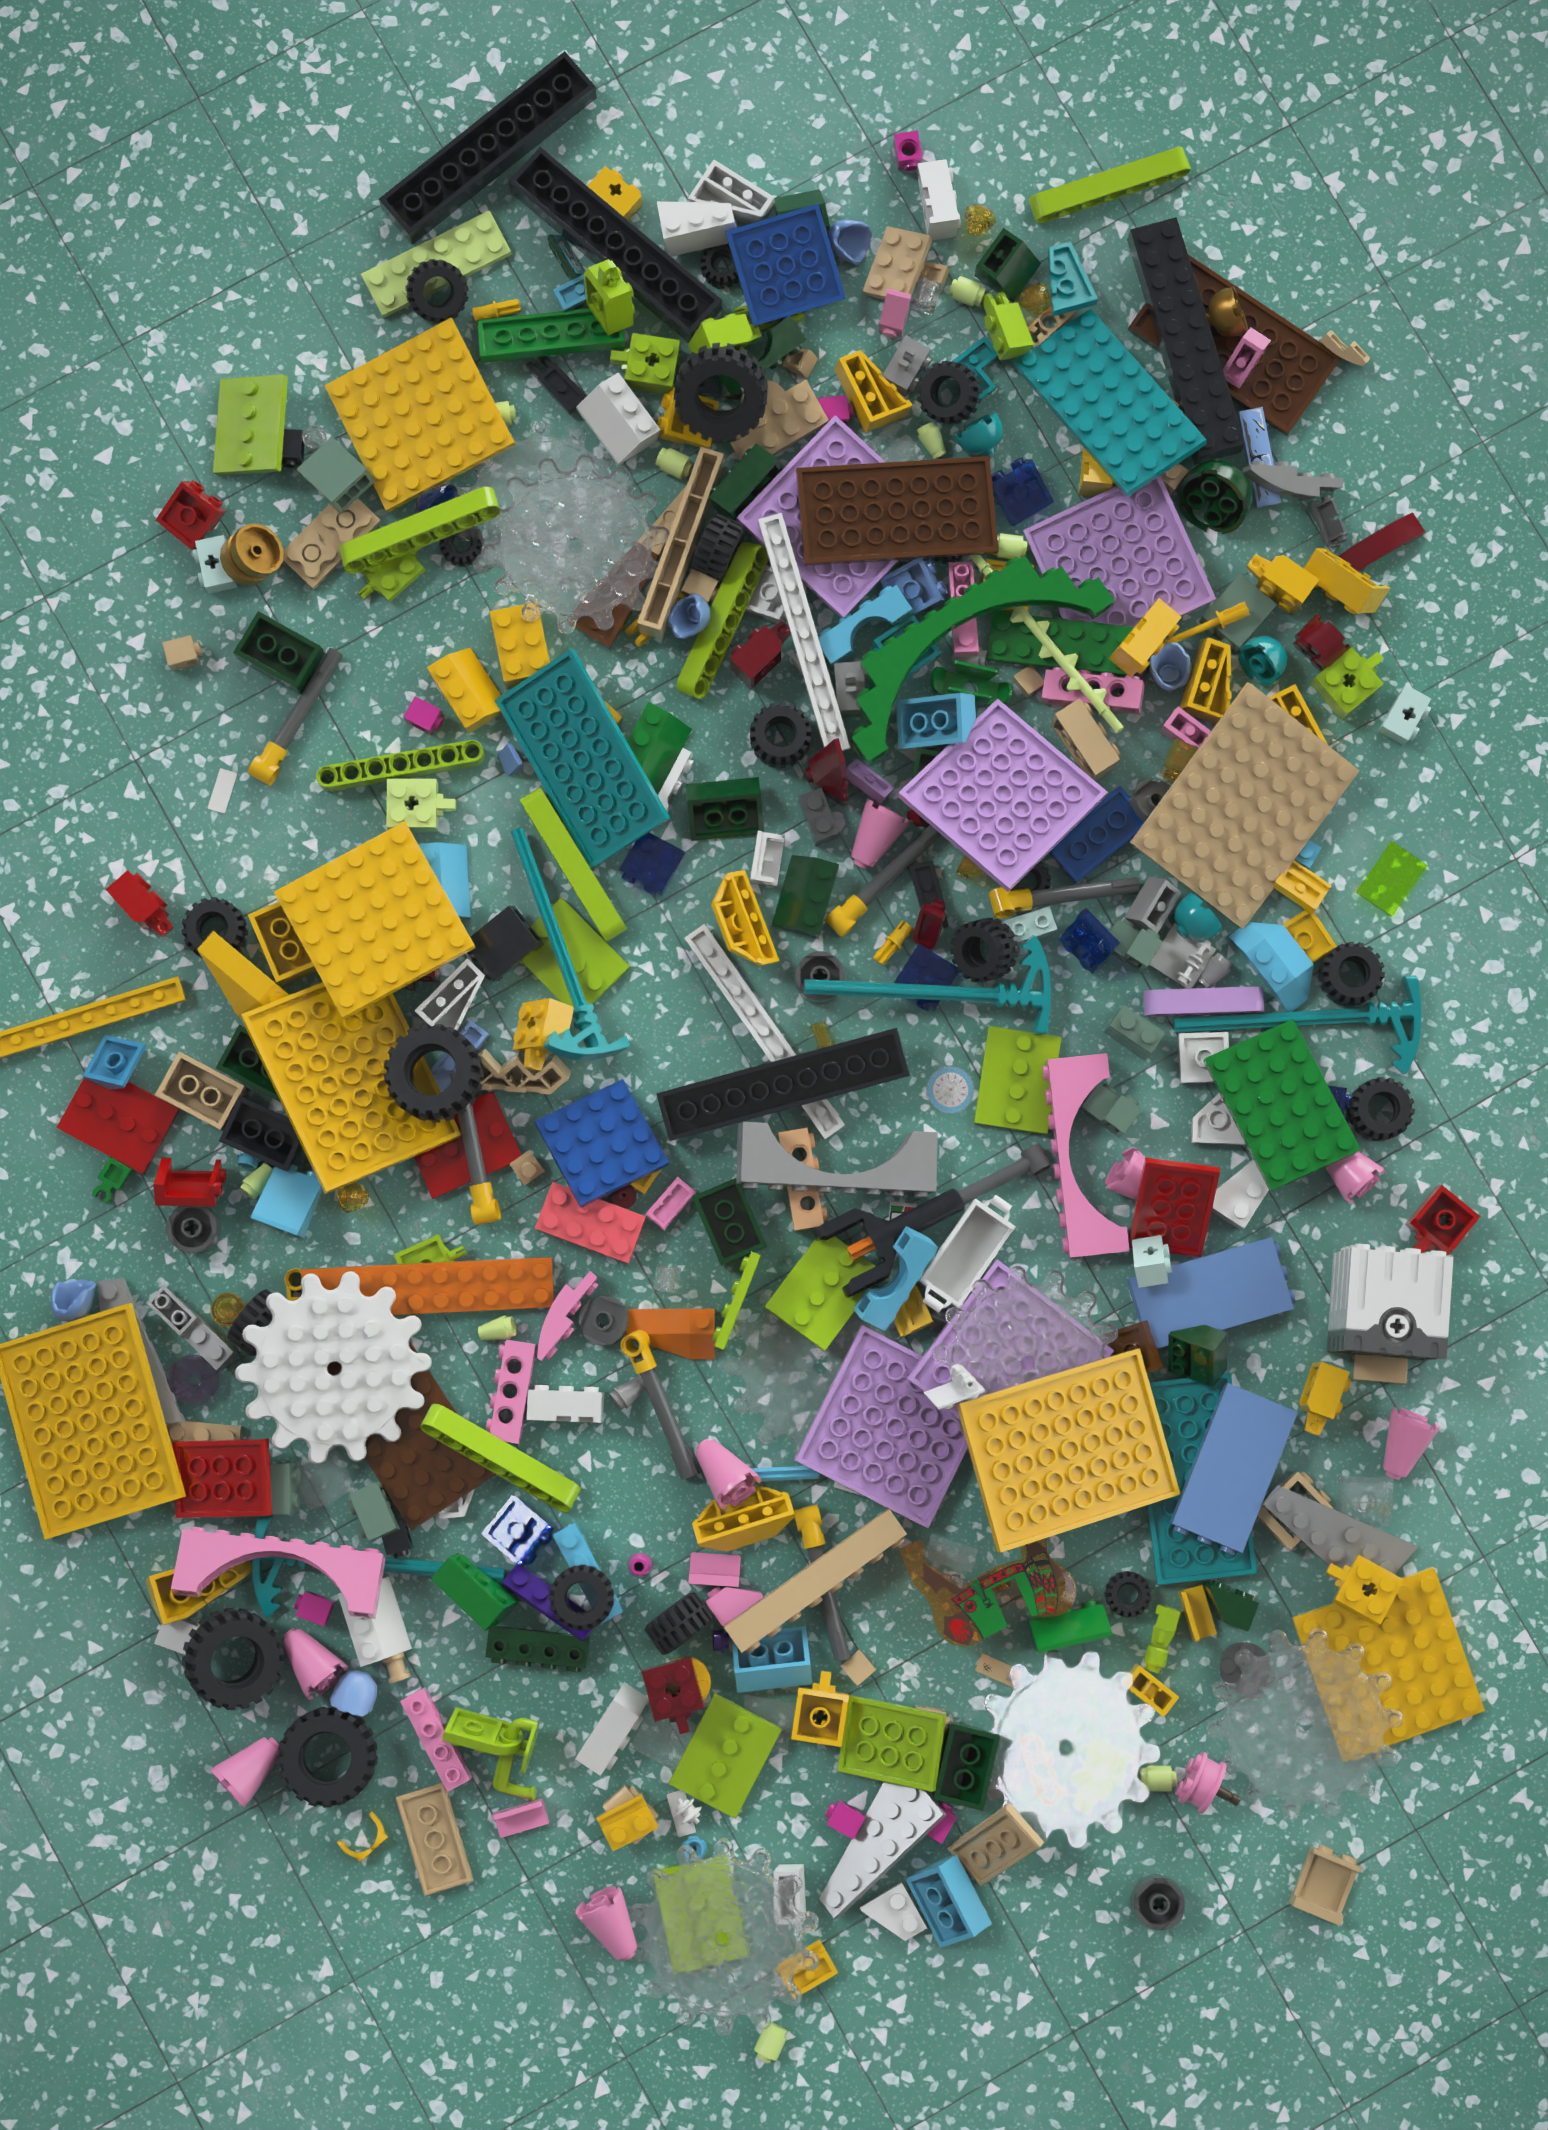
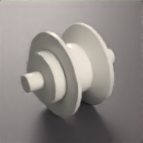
M681 1798L677 1800L679 1805L676 1807L677 1812L674 1815H682L684 1818L682 1824L687 1822L688 1824L692 1822L698 1824L700 1822L698 1817L702 1807L695 1808L693 1806L694 1798L690 1800L685 1799L684 1801Z

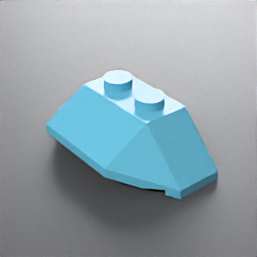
M1248 922L1244 929L1239 928L1228 936L1286 1012L1294 1011L1308 1000L1314 964L1284 925Z

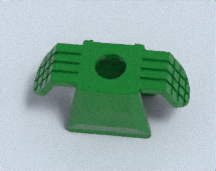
M954 660L953 664L957 673L946 671L942 667H935L931 673L930 683L936 693L940 695L954 693L975 695V705L977 707L990 706L997 699L1006 705L1012 696V685L1010 683L989 681L998 674L996 669ZM966 682H974L978 687V692L963 690V685Z

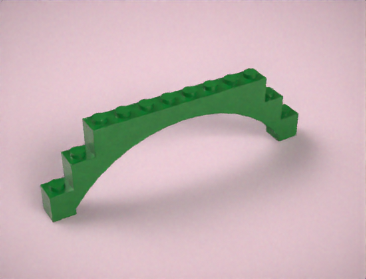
M1025 555L1019 559L1016 556L1005 564L1006 567L1001 571L994 570L985 576V581L977 585V583L970 585L964 590L965 594L958 599L954 596L944 603L945 607L938 612L934 609L923 617L924 621L918 625L912 623L903 630L904 634L898 638L892 636L882 644L884 647L875 652L873 649L864 654L860 667L874 688L867 687L858 694L859 698L856 699V705L869 723V726L862 725L853 732L852 743L867 766L888 753L889 748L885 743L886 731L898 692L919 659L937 641L953 629L974 618L1010 607L1030 605L1060 607L1088 614L1093 620L1112 608L1115 602L1100 578L1097 577L1093 581L1091 578L1085 580L1078 586L1080 588L1078 590L1062 566L1056 570L1054 567L1050 568L1042 574L1043 578L1041 579Z

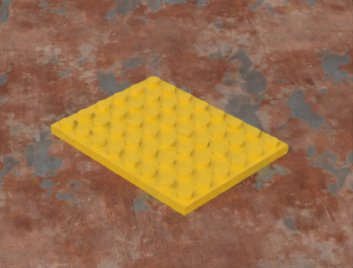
M321 982L241 1014V1020L325 1194L460 1138L461 1132L454 1119L449 1121L441 1119L440 1122L419 1120L400 1108L387 1091L388 1084L384 1081V1074H387V1070L384 1068L385 1060L390 1059L388 1051L390 1047L395 1048L398 1044L396 1039L400 1035L402 1037L407 1036V1030L410 1029L393 993L343 1019L324 983ZM424 1056L421 1057L413 1069V1085L424 1095L431 1096L441 1093Z
M132 1303L114 1307L0 1344V1379L44 1540L186 1497Z
M1140 1348L956 1404L997 1552L1001 1553L1180 1495Z

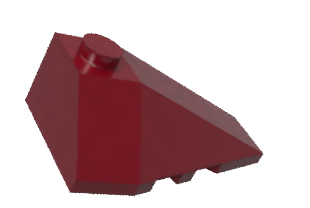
M837 738L808 761V768L805 769L807 782H812L815 790L822 788L825 796L842 806H847L849 804V796L847 792L845 793V790L848 789L845 760L839 738Z

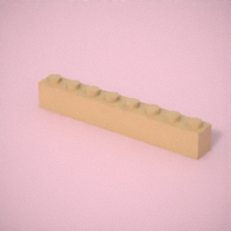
M700 447L637 622L639 633L663 640L668 626V617L672 607L676 604L711 506L709 496L712 489L719 484L725 467L724 453Z
M887 1508L724 1625L725 1630L741 1653L745 1650L748 1653L752 1652L761 1645L760 1639L766 1635L771 1638L781 1631L780 1625L788 1620L789 1623H792L802 1615L800 1611L806 1606H809L811 1609L823 1600L821 1596L827 1591L831 1594L843 1586L841 1581L850 1576L853 1579L864 1571L863 1565L869 1561L874 1564L884 1557L883 1551L891 1546L892 1549H895L905 1541L903 1537L907 1533L891 1510Z

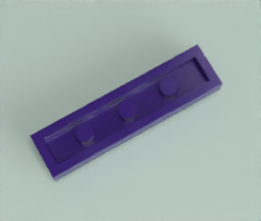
M518 1563L502 1582L503 1587L580 1641L584 1642L594 1628L584 1631L572 1630L570 1627L563 1626L561 1621H557L554 1617V1612H551L549 1595L551 1586ZM567 1598L568 1604L573 1610L580 1613L587 1612Z

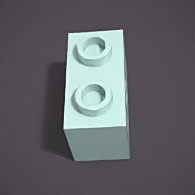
M224 535L195 541L197 549L193 550L196 564H200L201 572L198 573L200 586L205 587L209 594L237 588V583L226 574L220 560V550L226 541ZM213 561H216V562H217V563L215 564V567H216V568L212 569V568H211V566L213 565L212 562H213Z
M1405 685L1400 690L1378 732L1403 746L1408 740L1413 741L1420 729L1416 727L1419 720H1425L1431 710V707L1428 706L1431 698ZM1405 712L1409 713L1408 721L1404 719Z
M1050 906L1002 922V924L1006 923L1009 926V932H1014L1015 936L1013 939L1018 942V945L1025 943L1032 935L1040 939L1055 934L1057 931Z
M1162 1235L1132 1240L1134 1268L1138 1287L1168 1283L1167 1273H1172L1168 1244L1163 1245Z

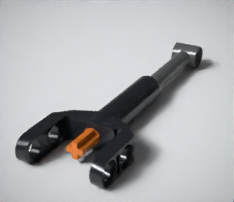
M1040 1143L1021 1152L1022 1159L958 1192L952 1188L889 1221L878 1218L872 1213L854 1208L815 1228L812 1234L816 1241L829 1240L863 1223L862 1229L867 1237L846 1247L849 1256L854 1261L874 1250L880 1262H883L852 1278L847 1285L842 1287L846 1298L852 1297L889 1278L897 1253L893 1246L906 1226L920 1233L963 1211L964 1204L1029 1171L1032 1176H1035L1050 1168L1052 1165Z

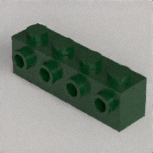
M494 1626L488 1630L485 1657L491 1658L492 1663L506 1664V1660H514L518 1666L531 1667L532 1662L541 1663V1668L556 1669V1665L566 1666V1671L581 1672V1668H586L588 1664L591 1636H588L582 1642L572 1634Z

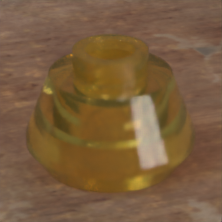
M973 204L966 208L965 225L969 233L980 236L981 234H986L996 224L995 214L989 208L979 204Z
M1038 282L1029 286L1019 297V305L1032 314H1041L1049 307L1050 296L1047 285Z
M964 856L956 873L961 879L974 880L976 876L981 878L984 871L967 856Z
M353 1182L338 1189V1204L345 1213H352L362 1209L369 1200L368 1190L358 1182Z
M221 1293L211 1303V1316L219 1325L231 1326L244 1309V1303L234 1293Z

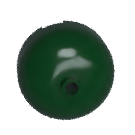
M1219 460L1206 461L1195 466L1186 475L1178 489L1181 503L1179 508L1182 514L1191 524L1204 532H1207L1208 528L1215 532H1222V534L1236 530L1248 515L1253 501L1252 488L1245 474L1236 466ZM1209 501L1211 504L1204 513V520L1207 523L1205 524L1196 518L1192 509H1202L1206 502ZM1227 513H1228V514H1229L1228 518H1227L1225 521H1223V519L1225 518V516H1226Z

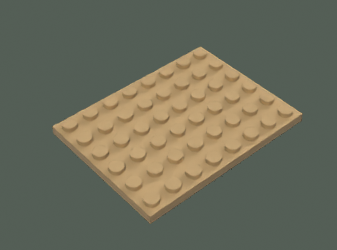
M1247 682L1133 837L1130 844L1236 926L1244 929L1273 890V884L1278 876L1286 872L1360 770L1254 685Z

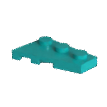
M1072 242L1049 247L1048 266L1052 317L1097 305L1098 297Z

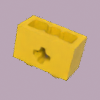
M604 166L588 185L591 190L628 221L642 206L640 190L633 184L629 186L625 183L621 174L614 169L610 170Z
M1137 1663L1121 1681V1684L1163 1717H1165L1179 1698V1696Z

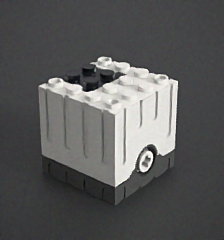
M1368 1244L1346 1246L1341 1248V1251L1333 1253L1327 1352L1422 1361L1447 1359L1453 1257L1446 1256L1445 1251L1432 1250L1431 1252L1421 1253V1249L1414 1248L1395 1251V1247L1380 1246L1370 1249Z

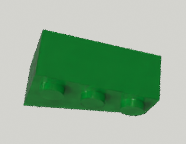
M459 1553L449 1556L431 1578L484 1631L502 1623L521 1601L473 1565L466 1556Z

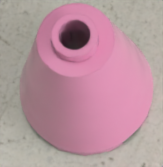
M868 798L865 802L851 857L855 858L853 863L863 869H866L867 866L873 868L909 826L911 821Z
M1129 1147L1121 1154L1125 1158L1120 1163L1116 1161L1113 1164L1105 1184L1108 1185L1106 1186L1108 1190L1136 1200L1145 1157L1135 1147Z
M1360 1152L1325 1167L1348 1204L1354 1203L1351 1198L1355 1195L1361 1198L1379 1181L1378 1173H1385V1170L1380 1165Z
M1393 1407L1390 1414L1383 1469L1387 1471L1386 1475L1400 1480L1401 1477H1407L1438 1433L1440 1425L1434 1422L1432 1426L1427 1423L1428 1418L1403 1408L1399 1413L1397 1407Z
M706 1439L697 1446L696 1457L720 1509L726 1510L725 1505L731 1504L733 1507L739 1505L756 1490L753 1485L756 1481L760 1483V1476L715 1439Z
M292 1628L283 1635L282 1638L284 1640L281 1645L308 1700H313L314 1698L311 1695L315 1693L319 1696L326 1693L336 1685L341 1677L340 1673L342 1670L348 1671L346 1663L303 1629L296 1630Z
M263 1737L217 1764L210 1771L244 1808L276 1764L277 1757L280 1755L278 1752L279 1744L272 1737L268 1740Z
M610 1886L590 1896L592 1901L585 1905L584 1901L579 1904L575 1914L615 1960L621 1959L626 1961L635 1955L634 1951L637 1949V1943L623 1892L619 1886L617 1889L615 1886Z

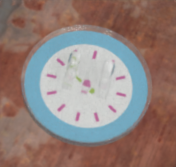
M946 1065L938 1068L930 1075L926 1084V1095L929 1103L937 1111L944 1114H957L967 1109L972 1103L975 1096V1084L973 1078L965 1069L955 1065Z

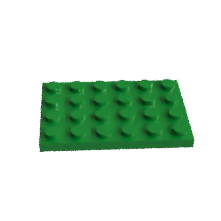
M1293 1019L1204 1058L1203 1062L1270 1192L1360 1152L1359 1144Z

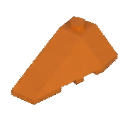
M628 1309L629 1327L624 1337L635 1330H643L649 1335L650 1346L687 1359H715V1341H712L715 1333V1309Z

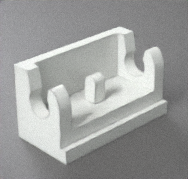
M758 831L750 883L777 887L784 845L782 835Z

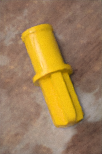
M513 299L499 303L493 301V304L473 307L472 311L475 323H478L477 320L499 318L520 313L521 307L519 300Z
M901 920L896 929L889 936L885 937V943L876 952L873 959L878 964L884 965L896 950L902 948L901 945L914 929L907 922Z

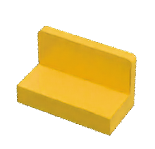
M1203 1585L1177 1591L1191 1640L1197 1642L1201 1638L1217 1634Z

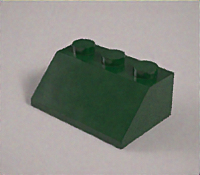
M757 443L752 448L746 450L742 460L728 471L726 478L721 484L716 485L712 489L709 499L715 510L736 521L740 513L782 471L778 458Z
M759 777L686 784L691 841L757 835L758 831L764 832Z
M792 855L771 926L819 939L839 864L816 857Z
M238 1025L216 1069L281 1102L246 1028Z
M949 1721L939 1764L936 1790L932 1794L933 1799L983 1811L1001 1735L974 1726Z

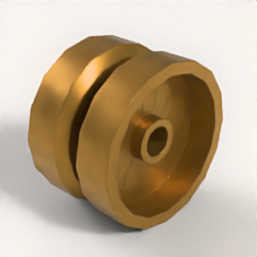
M258 523L247 524L240 528L224 542L220 550L222 568L232 580L244 586H255L265 580L270 574L279 569L284 555L281 541L277 535L268 527Z

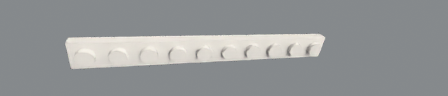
M779 513L758 519L823 746L825 747L834 739L839 738L842 751L848 750L850 745L783 515Z
M703 924L686 936V942L770 1062L795 1056L796 1054L706 925ZM827 1099L801 1105L824 1139H827L845 1126Z

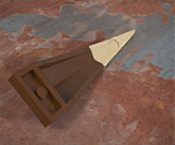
M686 486L629 552L580 602L567 622L569 626L606 648H611L620 632L624 630L668 539Z

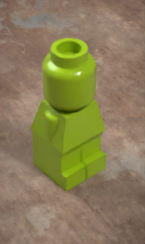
M1163 1604L1157 1605L1155 1613L1159 1615L1156 1624L1153 1626L1152 1644L1147 1646L1144 1656L1145 1669L1155 1673H1160V1669L1166 1666L1169 1655L1167 1647H1169L1178 1632L1183 1613L1182 1610Z

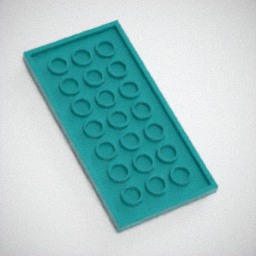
M1091 308L1051 334L1039 346L1032 347L1028 353L1012 360L1013 366L1127 498L1207 444L1206 438Z
M574 649L567 650L495 700L590 869L599 866L670 819Z
M1231 1373L1223 1374L1214 1387L1189 1378L1149 1382L1180 1494L1224 1383L1232 1384ZM1180 1495L1146 1505L1156 1585L1257 1573L1252 1530L1243 1553L1236 1551L1235 1555L1220 1550L1221 1544L1212 1541V1544L1208 1545L1198 1541L1197 1534L1189 1532L1188 1536L1173 1530L1175 1525L1170 1524L1169 1521Z

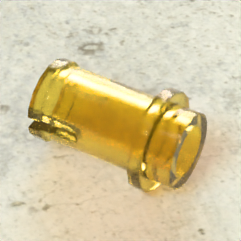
M821 1021L819 1025L815 1023L810 1026L818 1045L816 1049L835 1044V1041H832L825 1021Z

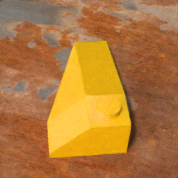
M212 931L197 949L235 1014L240 1019L243 1013L289 996L287 992L215 931Z
M251 1561L241 1563L222 1573L201 1591L200 1598L174 1594L171 1586L175 1569L149 1576L145 1582L152 1605L162 1625L188 1618L252 1573Z

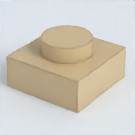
M530 1150L510 1163V1166L524 1186L545 1172Z

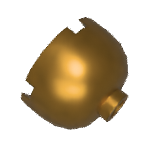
M1234 286L1217 292L1209 302V313H1206L1210 328L1214 326L1219 334L1228 337L1238 336L1248 331L1245 314L1241 310L1240 299Z

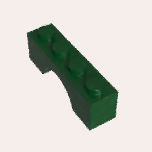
M790 315L782 318L764 331L766 346L763 355L758 360V366H762L764 371L769 367L773 370L783 363L782 357L787 354L792 356L802 349L800 344L806 338ZM710 376L724 397L732 395L735 398L744 392L742 386L729 376Z

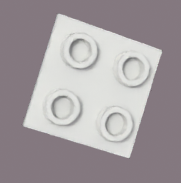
M1174 923L1149 965L1185 988L1192 989L1216 949L1210 946L1211 942L1208 940L1198 942L1193 941L1189 937L1186 939L1182 938L1175 929L1178 925Z
M956 1364L950 1369L952 1382L924 1392V1395L939 1410L952 1408L955 1406V1403L962 1400H973L979 1394L986 1391L962 1365Z

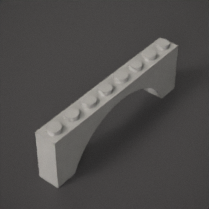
M741 1122L738 1124L736 1184H743L744 1189H758V1185L768 1186V1190H783L784 1186L792 1187V1191L806 1192L807 1188H817L818 1193H832V1189H841L842 1194H856V1190L865 1191V1195H880V1191L890 1192V1196L903 1197L905 1193H914L916 1198H928L929 1194L936 1192L938 1132L912 1131L907 1134L898 1150L876 1168L854 1174H833L811 1168L791 1156L777 1141L768 1123Z

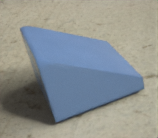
M512 743L506 744L497 755V759L507 776H511L524 767Z

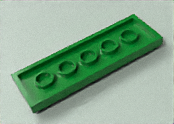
M590 308L477 320L481 363L626 348L624 329L607 335Z
M993 611L987 647L988 652L986 654L987 661L1046 668L1061 667L1053 657L1044 659L1039 657L1042 643L1024 622L1012 623L1010 618L1013 613ZM1032 616L1036 622L1048 621L1050 623L1046 634L1064 655L1077 654L1078 660L1074 667L1076 670H1087L1091 673L1099 674L1106 672L1117 676L1127 675L1109 660V657L1134 627Z

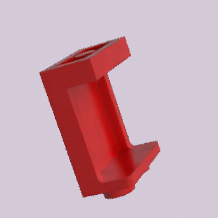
M161 1158L153 1184L155 1206L215 1207L218 1197H222V1183H226V1168H222L221 1159H216L213 1171L173 1170L172 1158Z

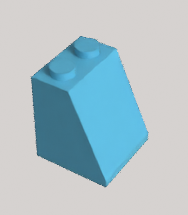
M293 1164L288 1171L275 1166L250 1218L304 1238L323 1189L314 1172L307 1170L306 1175L297 1172L298 1166Z

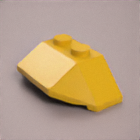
M741 870L725 874L711 906L728 950L759 966L777 963L779 958L746 871Z
M759 1485L754 1487L756 1490L735 1507L731 1504L725 1505L726 1510L720 1509L716 1501L712 1500L702 1511L698 1519H695L692 1523L698 1546L728 1552L775 1537L795 1517L789 1494Z

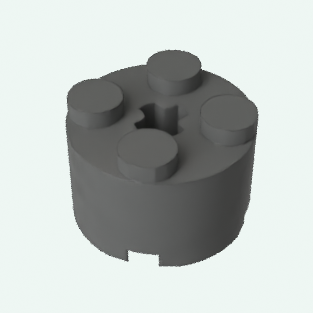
M816 951L805 956L798 964L795 973V985L803 999L815 1004H825L838 996L804 994V979L817 980L813 979V977H816L817 973L820 972L822 977L827 978L823 980L844 981L845 972L840 961L832 954Z
M178 1206L168 1218L166 1233L169 1241L177 1249L190 1254H201L209 1251L218 1243L221 1234V1224L216 1213L206 1206ZM193 1223L199 1226L195 1234L189 1232V1228L193 1227Z
M1152 1874L1142 1878L1134 1886L1130 1897L1133 1912L1143 1925L1154 1930H1167L1180 1922L1184 1914V1895L1170 1878L1160 1874ZM1155 1898L1161 1899L1162 1905L1160 1907L1154 1905L1153 1900Z

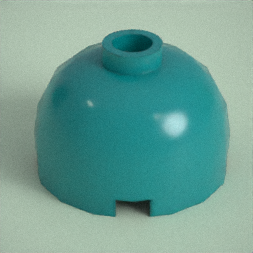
M993 412L991 417L989 414H986L965 426L966 431L961 433L958 430L953 434L959 446L967 454L989 456L997 451L995 446L1003 437V427L997 413Z
M1256 636L1239 649L1241 654L1238 656V661L1242 670L1250 679H1253L1255 676L1260 680L1258 683L1260 685L1273 684L1286 669L1287 654L1283 645L1274 638Z
M1191 892L1176 907L1174 918L1178 926L1175 929L1184 939L1189 937L1193 941L1198 942L1209 940L1222 930V925L1210 908L1206 909L1202 905L1203 901Z

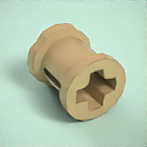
M404 1652L382 1660L383 1663H386L390 1675L389 1684L411 1677L404 1664Z

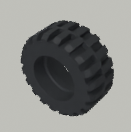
M713 343L710 349L706 345L700 347L697 354L692 352L687 357V362L682 363L676 378L674 400L676 412L680 414V421L683 425L688 424L689 431L694 435L697 432L701 433V439L706 441L711 437L715 438V443H722V440L728 438L729 442L736 441L739 434L741 437L747 436L749 429H755L759 424V419L763 418L768 395L765 371L762 366H758V360L753 355L748 357L747 350L742 347L739 351L735 350L734 344L727 343V347H720V343ZM714 375L729 376L742 386L744 390L743 401L731 410L718 411L711 409L698 396L700 383Z
M436 1023L434 1026L422 1024L420 1029L416 1030L413 1027L407 1030V1036L402 1037L400 1035L396 1039L398 1042L395 1048L390 1047L388 1051L390 1059L385 1060L384 1068L387 1070V1074H384V1081L388 1084L387 1091L395 1100L394 1102L408 1114L422 1121L440 1122L441 1119L449 1121L454 1119L455 1114L459 1113L462 1115L467 1111L465 1107L469 1103L473 1105L477 1100L474 1096L476 1092L480 1093L482 1089L480 1079H484V1071L481 1069L483 1063L474 1045L457 1030ZM443 1051L449 1054L455 1062V1077L450 1086L443 1092L431 1096L424 1095L413 1085V1069L418 1060L427 1053Z
M225 1608L222 1613L218 1610L210 1613L211 1618L208 1620L203 1617L198 1622L200 1624L197 1630L192 1628L188 1634L191 1639L189 1642H185L183 1647L186 1655L182 1656V1665L186 1669L184 1674L190 1682V1686L206 1702H210L212 1706L217 1708L224 1707L226 1710H235L238 1706L241 1709L249 1708L250 1702L258 1704L263 1701L261 1696L265 1692L270 1695L274 1690L271 1685L274 1681L278 1683L281 1675L278 1673L279 1669L284 1668V1660L281 1658V1655L284 1654V1649L279 1643L280 1638L278 1634L260 1616L254 1612L250 1613L246 1609L239 1608L237 1611L233 1608ZM242 1636L249 1639L255 1647V1658L249 1671L236 1680L222 1681L218 1679L211 1670V1660L216 1648L223 1641L232 1637Z
M320 1707L299 1717L286 1730L278 1748L280 1755L277 1757V1765H280L281 1768L279 1772L281 1779H285L287 1783L285 1787L289 1792L293 1791L296 1794L295 1798L301 1802L305 1800L309 1802L308 1805L314 1807L317 1805H322L323 1808L332 1807L333 1805L339 1806L356 1797L372 1779L375 1765H377L378 1756H376V1750L378 1748L376 1741L374 1742L371 1728L368 1729L366 1727L365 1721L361 1717L358 1718L348 1712L344 1713L335 1707ZM318 1734H337L347 1742L351 1750L350 1766L347 1772L336 1780L325 1781L318 1779L306 1766L304 1759L306 1746Z

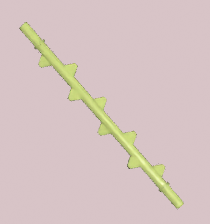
M968 555L980 569V573L987 576L993 571L990 563H987L981 555ZM1023 606L1011 607L1014 611L1010 621L1012 623L1024 622L1042 643L1039 657L1041 659L1053 657L1070 677L1067 685L1068 691L1081 690L1097 709L1099 715L1107 721L1116 733L1122 731L1124 726L1110 711V707L1106 706L1103 702L1107 691L1104 688L1093 690L1074 668L1078 660L1077 654L1064 655L1046 634L1050 623L1048 621L1036 622Z

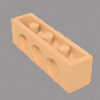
M808 1128L778 1132L779 1143L791 1156L795 1149H803L807 1156L801 1163L819 1170L818 1158H813L811 1148L815 1147L814 1134L808 1133ZM787 1187L794 1232L814 1229L824 1224V1221H828L826 1206H821L819 1198L824 1196V1193H818L817 1188H807L806 1192L792 1191V1187ZM810 1197L814 1200L815 1206L812 1210L807 1211L801 1207L800 1202L803 1198Z

